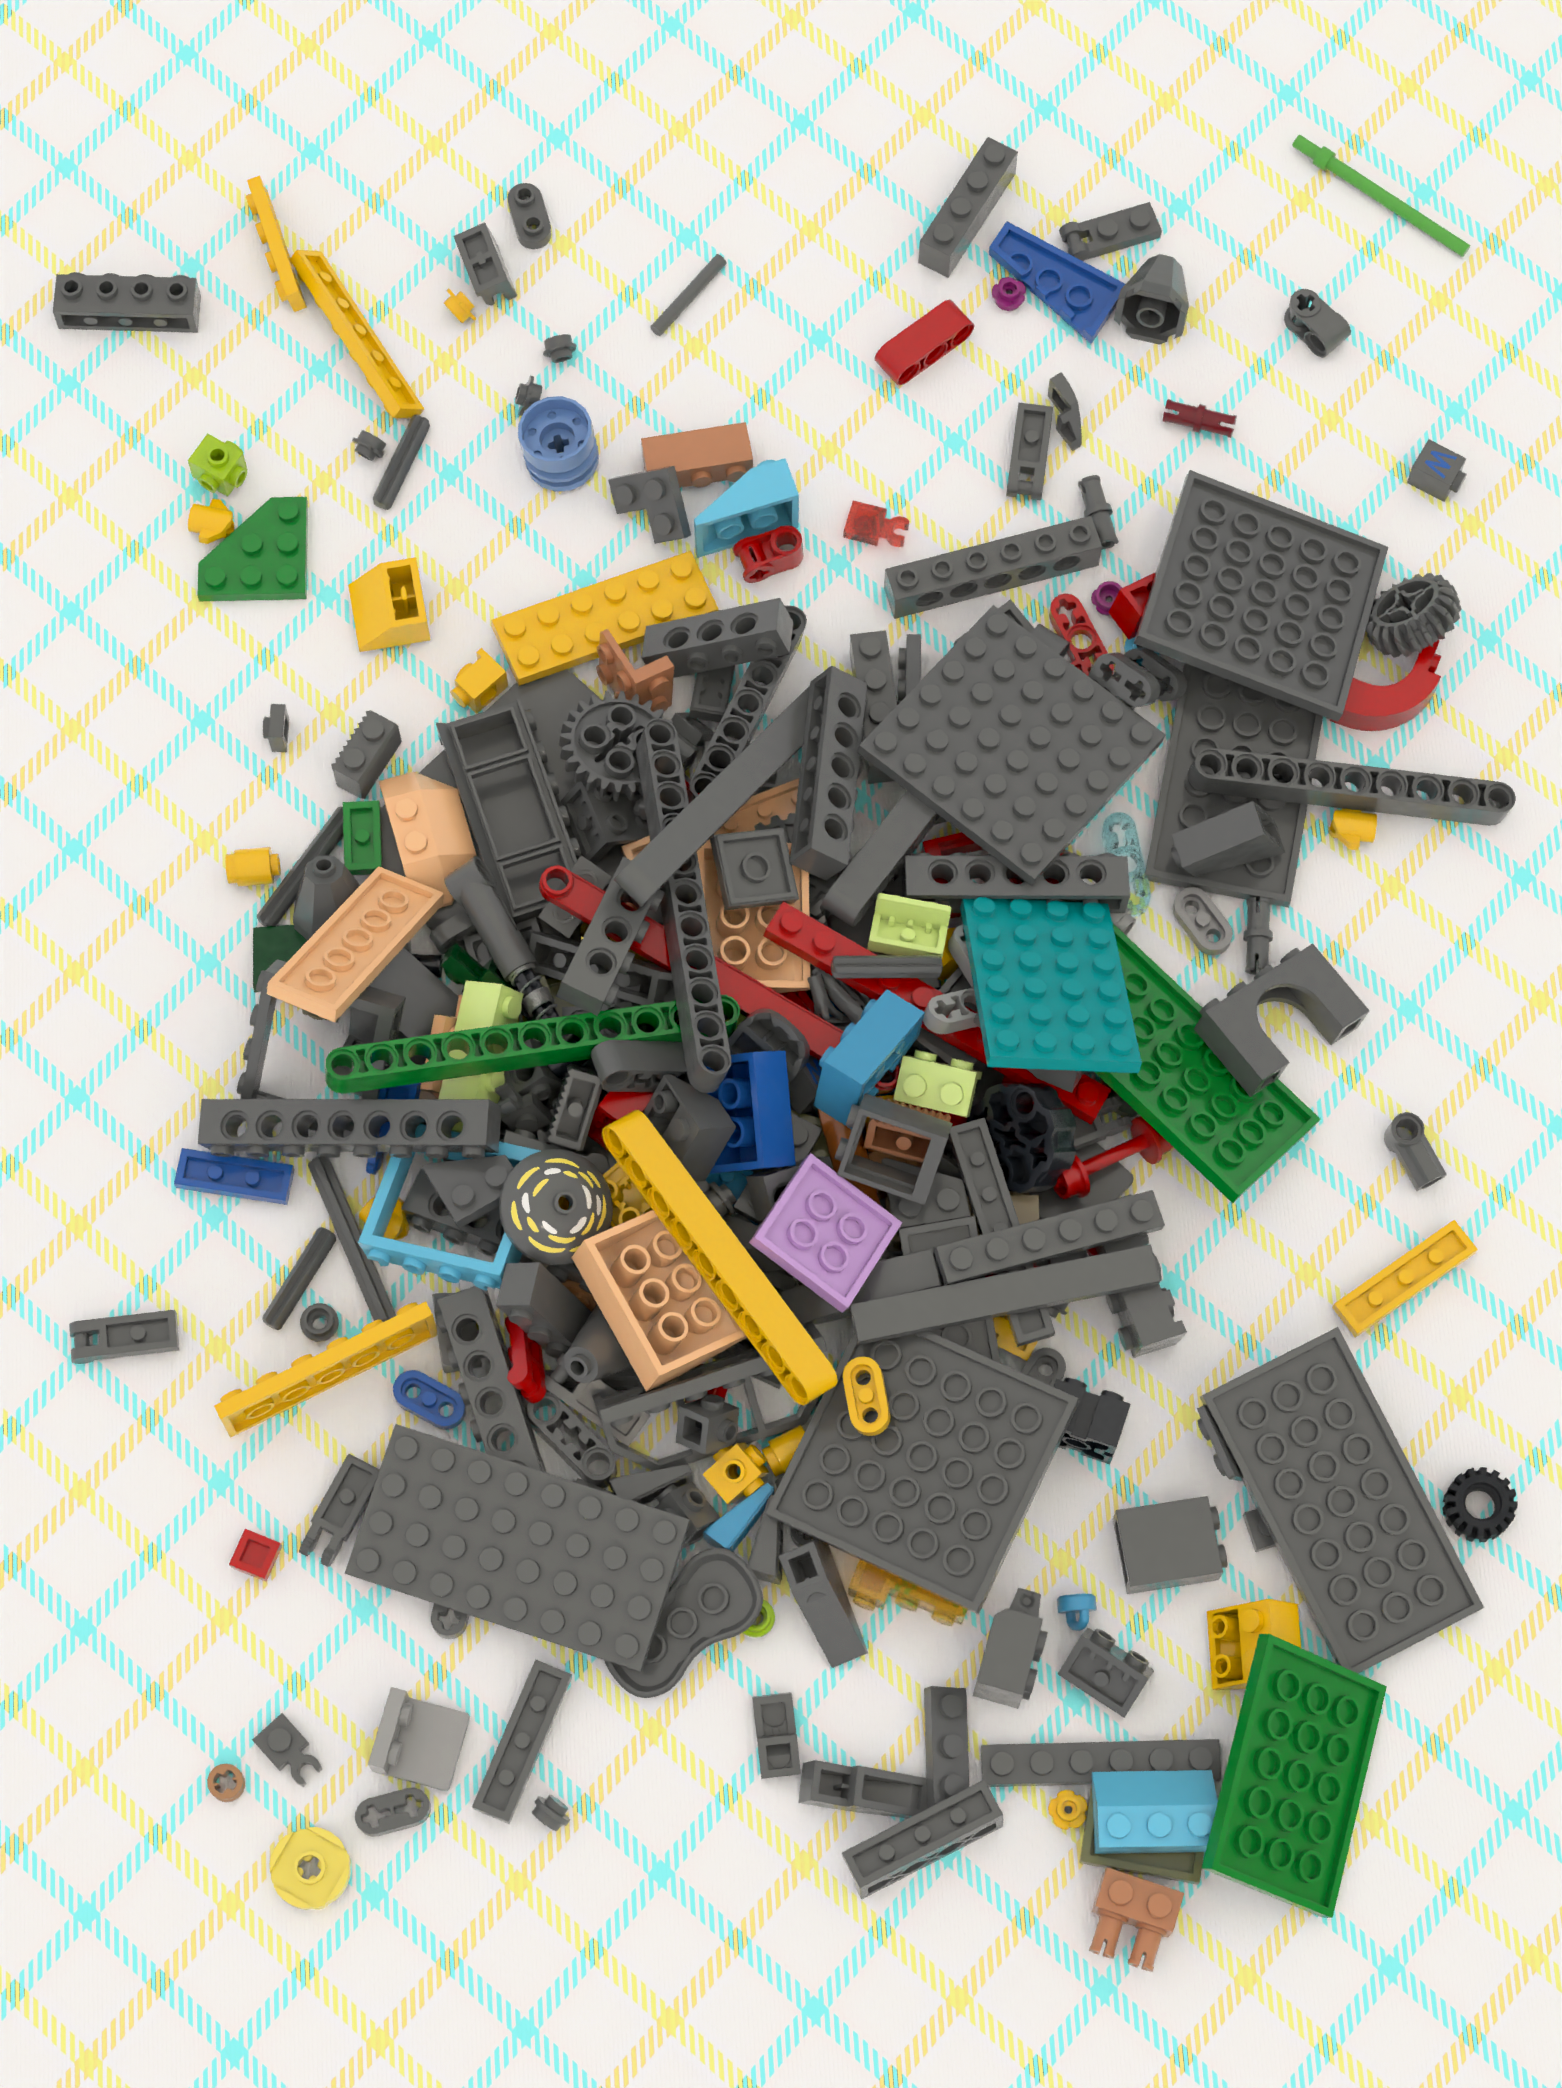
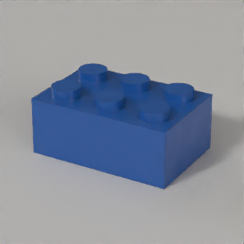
M786 1051L749 1052L731 1055V1066L719 1089L707 1094L720 1101L736 1128L709 1174L796 1166ZM705 1066L708 1070L714 1071L712 1068Z

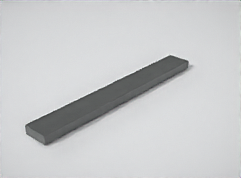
M1150 1244L850 1304L849 1311L857 1345L1154 1286L1160 1283V1277Z

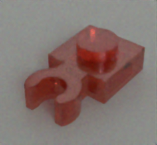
M853 500L843 531V538L878 546L881 537L885 538L892 546L903 547L905 536L897 535L893 531L896 529L908 531L910 521L901 516L887 519L886 508Z

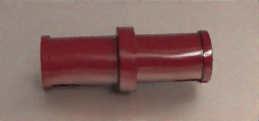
M1170 399L1167 400L1165 408L1178 411L1179 414L1175 415L1164 412L1163 422L1193 428L1192 431L1197 433L1204 430L1229 438L1232 437L1234 429L1221 426L1220 423L1224 422L1235 425L1237 415L1208 410L1207 405L1199 404L1196 407Z

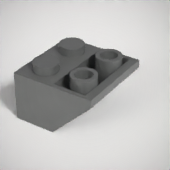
M671 1074L663 1076L643 1112L695 1182L706 1180L736 1128L718 1099L696 1090L692 1085Z

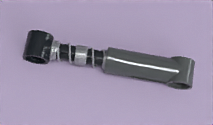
M474 856L445 877L444 881L448 891L456 902L464 907L504 980L511 982L512 986L517 987L520 993L524 994L522 1004L529 1016L534 1017L536 1020L560 1017L555 1009L557 1004H554L555 1000L547 987H543L540 983L541 976H536L534 972L538 962L495 888L497 882L493 873L484 861ZM574 1034L562 1036L569 1043L580 1041V1038ZM592 1059L547 1066L558 1078L565 1079L567 1065L572 1063L583 1066Z

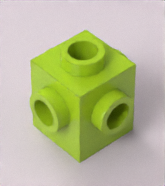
M208 433L188 459L192 477L197 479L203 488L212 493L218 491L228 497L235 487L238 488L243 484L247 476L248 469L242 449L231 441L224 443Z

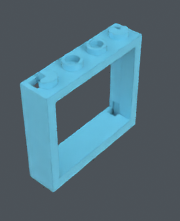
M419 1124L415 1131L416 1138L424 1134L426 1125ZM451 1131L452 1138L460 1134L459 1132ZM499 1141V1152H485V1157L506 1155L512 1166L515 1167L524 1158L540 1150ZM416 1152L412 1153L411 1158L390 1157L358 1241L367 1259L378 1261L380 1266H388L389 1263L400 1265L408 1272L423 1275L424 1272L434 1273L441 1279L451 1283H459L460 1280L472 1282L476 1287L486 1291L488 1287L500 1289L506 1263H519L522 1253L511 1243L505 1231L493 1263L384 1237ZM449 1152L447 1159L464 1160L473 1158L463 1157L462 1152Z

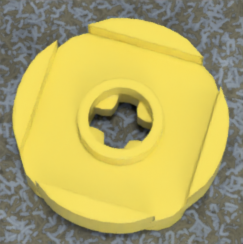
M308 1827L307 1829H300L285 1835L274 1848L269 1863L271 1880L277 1894L291 1906L303 1910H320L336 1901L346 1889L351 1875V1858L344 1844L333 1833L319 1827ZM313 1857L319 1860L317 1867L321 1870L317 1877L312 1875L309 1879L302 1878L304 1875L303 1869L300 1868L302 1861L310 1862Z

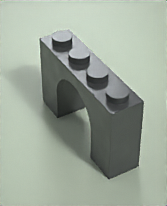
M1311 944L1302 951H1299L1298 948L1291 950L1281 959V964L1274 968L1271 965H1267L1254 976V981L1246 984L1244 981L1240 982L1227 993V998L1220 1002L1215 998L1207 1003L1199 1012L1202 1017L1194 1027V1030L1250 1097L1278 1080L1290 1063L1261 1028L1257 1017L1258 1005L1276 1001L1296 1007L1305 1014L1330 1045L1357 1029L1370 1011L1314 944Z

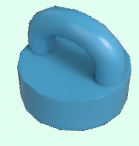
M1094 1594L1059 1596L1057 1598L1058 1613L1066 1614L1067 1624L1072 1630L1081 1631L1086 1628L1089 1622V1612L1097 1610L1096 1596ZM1076 1613H1079L1080 1616L1078 1621H1076Z

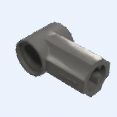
M1404 1112L1397 1115L1387 1127L1384 1133V1141L1387 1148L1397 1155L1414 1188L1418 1191L1435 1184L1447 1174L1424 1134L1425 1127L1423 1121L1413 1113ZM1396 1128H1407L1412 1134V1140L1400 1138L1397 1135Z

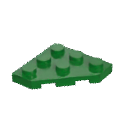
M271 497L198 563L197 596L199 602L307 599V497Z

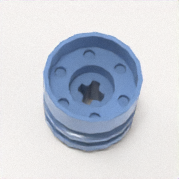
M556 396L546 397L534 402L523 413L518 424V439L523 451L526 468L531 478L542 488L555 492L570 491L584 485L594 475L599 464V450L594 436L592 421L587 410L576 400Z

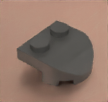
M763 1008L752 1012L737 1026V1029L728 1038L731 1055L749 1052L786 1051L789 1085L806 1066L810 1057V1047L804 1035L784 1016L771 1009Z

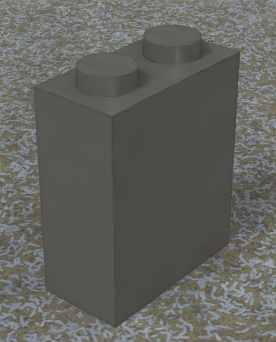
M1208 1496L1115 1511L1113 1524L1127 1594L1216 1581L1220 1579L1223 1573L1222 1568H1227L1228 1566L1225 1547L1223 1544H1217L1215 1530L1220 1529L1218 1511L1216 1506L1210 1507Z

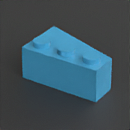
M888 989L878 1000L871 999L864 1008L858 1023L854 1024L851 1022L844 1030L840 1043L836 1048L830 1046L821 1057L819 1066L822 1067L814 1106L843 1125H846L852 1104L859 1106L865 1093L876 1096L879 1091L874 1086L888 1070L890 1072L894 1071L903 1056L920 1034L925 1012Z

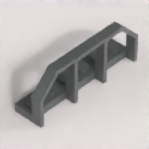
M813 1323L805 1325L806 1331L822 1353L827 1351L823 1336ZM740 1347L732 1349L733 1355L697 1366L647 1392L643 1385L603 1398L600 1393L592 1395L610 1451L651 1471L689 1464L714 1454L704 1455L689 1449L656 1460L615 1440L610 1423L612 1426L622 1425L631 1421L635 1414L648 1411V1413L664 1411L671 1406L670 1403L676 1402L679 1412V1406L685 1404L684 1398L686 1401H693L706 1396L708 1390L720 1386L724 1389H729L743 1384L756 1427L738 1433L735 1444H749L791 1430L799 1425H805L820 1396L804 1406L800 1405L796 1414L764 1424L750 1376L756 1374L769 1376L774 1373L755 1347L742 1351Z

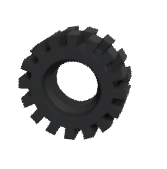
M1480 1467L1478 1471H1474V1468H1471L1464 1474H1459L1448 1487L1443 1498V1502H1445L1442 1508L1443 1515L1447 1514L1448 1519L1446 1523L1449 1527L1453 1525L1456 1528L1454 1533L1459 1537L1461 1534L1467 1536L1466 1540L1473 1542L1474 1539H1479V1543L1486 1542L1489 1538L1493 1540L1499 1537L1514 1520V1512L1518 1506V1501H1514L1516 1492L1515 1489H1509L1510 1481L1506 1477L1504 1480L1498 1477L1500 1472L1493 1470L1492 1473H1489L1486 1467ZM1474 1491L1487 1493L1494 1502L1493 1514L1485 1519L1473 1517L1467 1511L1465 1500L1469 1493Z

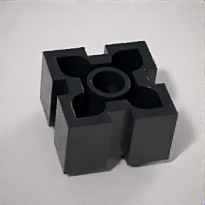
M1065 1378L1064 1381L1056 1379L1055 1388L1080 1400L1059 1448L1065 1450L1069 1448L1081 1452L1083 1456L1110 1465L1131 1404L1124 1402V1397L1115 1392L1103 1390L1101 1395L1098 1396L1087 1392V1385L1073 1378Z

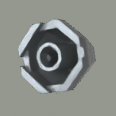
M1162 254L1147 259L1120 290L1114 320L1119 326L1121 321L1126 325L1125 332L1132 339L1160 345L1167 342L1168 337L1175 334V338L1182 336L1189 302L1183 269L1174 257Z
M317 856L306 864L296 895L293 924L294 929L307 941L360 886L347 867L335 856Z

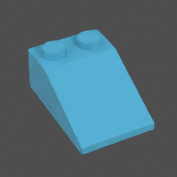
M785 458L777 461L766 460L751 468L694 519L695 553L697 558L733 548L735 543L743 538L756 536L780 526L789 525L798 528L799 493Z

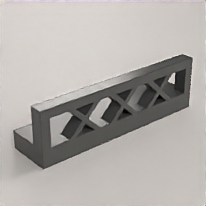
M982 1780L842 1852V1857L855 1880L856 1890L860 1898L864 1899L1002 1828L1003 1813L985 1780Z

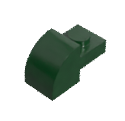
M456 942L445 952L441 966L444 968L446 976L452 982L464 986L466 980L496 983L518 991V988L512 986L511 982L504 980L492 958L482 966Z

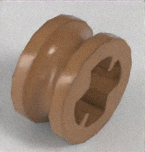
M220 1764L209 1773L207 1779L208 1789L219 1801L233 1802L244 1792L245 1778L242 1772L234 1765ZM229 1773H233L235 1777L232 1780L237 1783L236 1787L233 1790L227 1788L223 1793L218 1792L217 1789L221 1788L216 1783L219 1776L226 1778Z

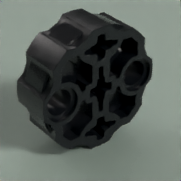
M999 1083L988 1088L979 1104L971 1107L966 1123L985 1117L1009 1191L1031 1193L1048 1190L1056 1185L1058 1177L1065 1170L1071 1168L1077 1152L1074 1146V1132L1077 1126L1072 1110L1061 1102L1054 1088L1044 1083Z

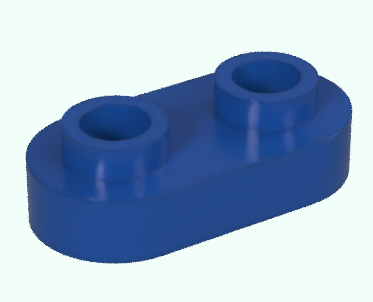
M409 1370L400 1374L394 1382L393 1394L398 1405L433 1426L449 1430L457 1427L464 1420L466 1407L461 1395L420 1371ZM412 1387H417L421 1390L416 1398H409L407 1396V1391ZM449 1405L454 1408L453 1413L447 1417L442 1416L440 1409L443 1406Z

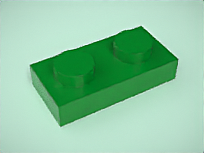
M380 801L343 802L344 865L353 876L371 875L378 866L383 868Z

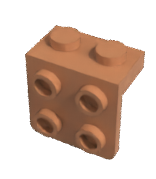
M606 629L600 632V643L597 646L599 665L596 666V670L601 682L605 686L609 685L613 690L614 699H618L620 691H624L626 700L631 701L635 694H639V704L643 705L649 700L653 701L651 706L652 712L663 709L665 712L668 707L672 706L674 665L666 655L635 670L610 631Z

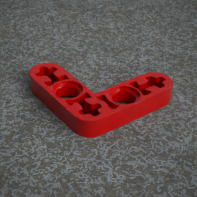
M1060 594L1051 602L1050 622L1057 635L1071 643L1067 651L1071 664L1088 676L1092 668L1089 658L1094 655L1093 662L1095 663L1099 656L1108 654L1080 600L1072 594ZM1064 606L1066 610H1072V627L1069 628L1070 622L1067 616L1059 614L1060 607ZM1083 634L1090 638L1091 645L1085 649H1078L1072 644L1071 639L1075 635ZM1110 664L1109 668L1114 671V665Z

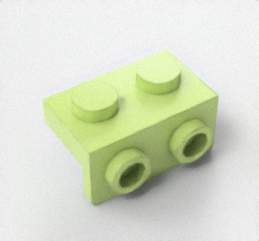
M879 893L877 895L867 950L890 955H938L942 959L952 908L935 902Z
M915 1050L914 1056H903L893 1098L894 1101L897 1100L907 1104L969 1117L977 1080H981L982 1072L973 1070L974 1063L955 1058L951 1059L950 1065L936 1062L937 1054Z

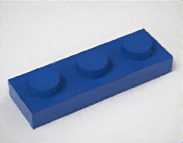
M182 1148L174 1185L179 1189L287 1205L295 1169L290 1164L238 1156L218 1157L211 1155V1152Z

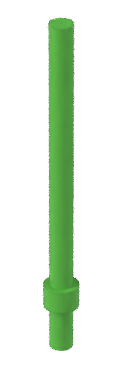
M1300 134L1294 140L1292 146L1313 159V164L1321 170H1330L1461 257H1464L1471 245L1335 157L1336 153L1323 146L1320 148Z

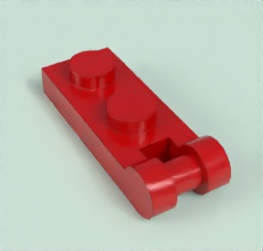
M507 1316L505 1317V1326L510 1334L511 1346L508 1347V1355L513 1364V1367L508 1372L507 1379L513 1387L521 1390V1395L529 1403L534 1404L541 1401L546 1394L542 1347L528 1338L527 1333L517 1324L512 1323Z

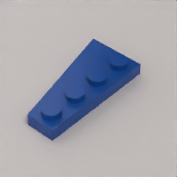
M1006 221L989 247V255L1017 280L1021 281L1025 287L1089 343H1093L1116 308L1120 290L1125 283Z

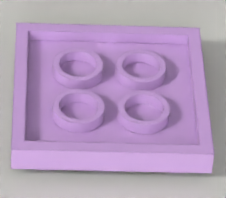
M810 1153L803 1160L749 1243L843 1313L852 1303L902 1222L846 1179L838 1176L834 1170Z

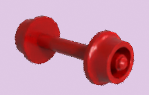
M1141 1116L1132 1119L1133 1125L1130 1127L1132 1139L1083 1162L1075 1155L1071 1168L1065 1170L1058 1177L1053 1189L1062 1199H1068L1073 1196L1084 1198L1090 1193L1089 1175L1138 1152L1148 1163H1159L1162 1155L1169 1152L1173 1146Z

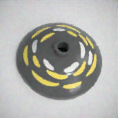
M550 1149L539 1151L524 1158L509 1172L500 1192L499 1214L507 1237L522 1254L542 1264L567 1265L574 1263L571 1257L584 1240L610 1228L613 1203L606 1180L590 1161L570 1151ZM560 1197L568 1200L569 1207L567 1210L560 1208L558 1204Z

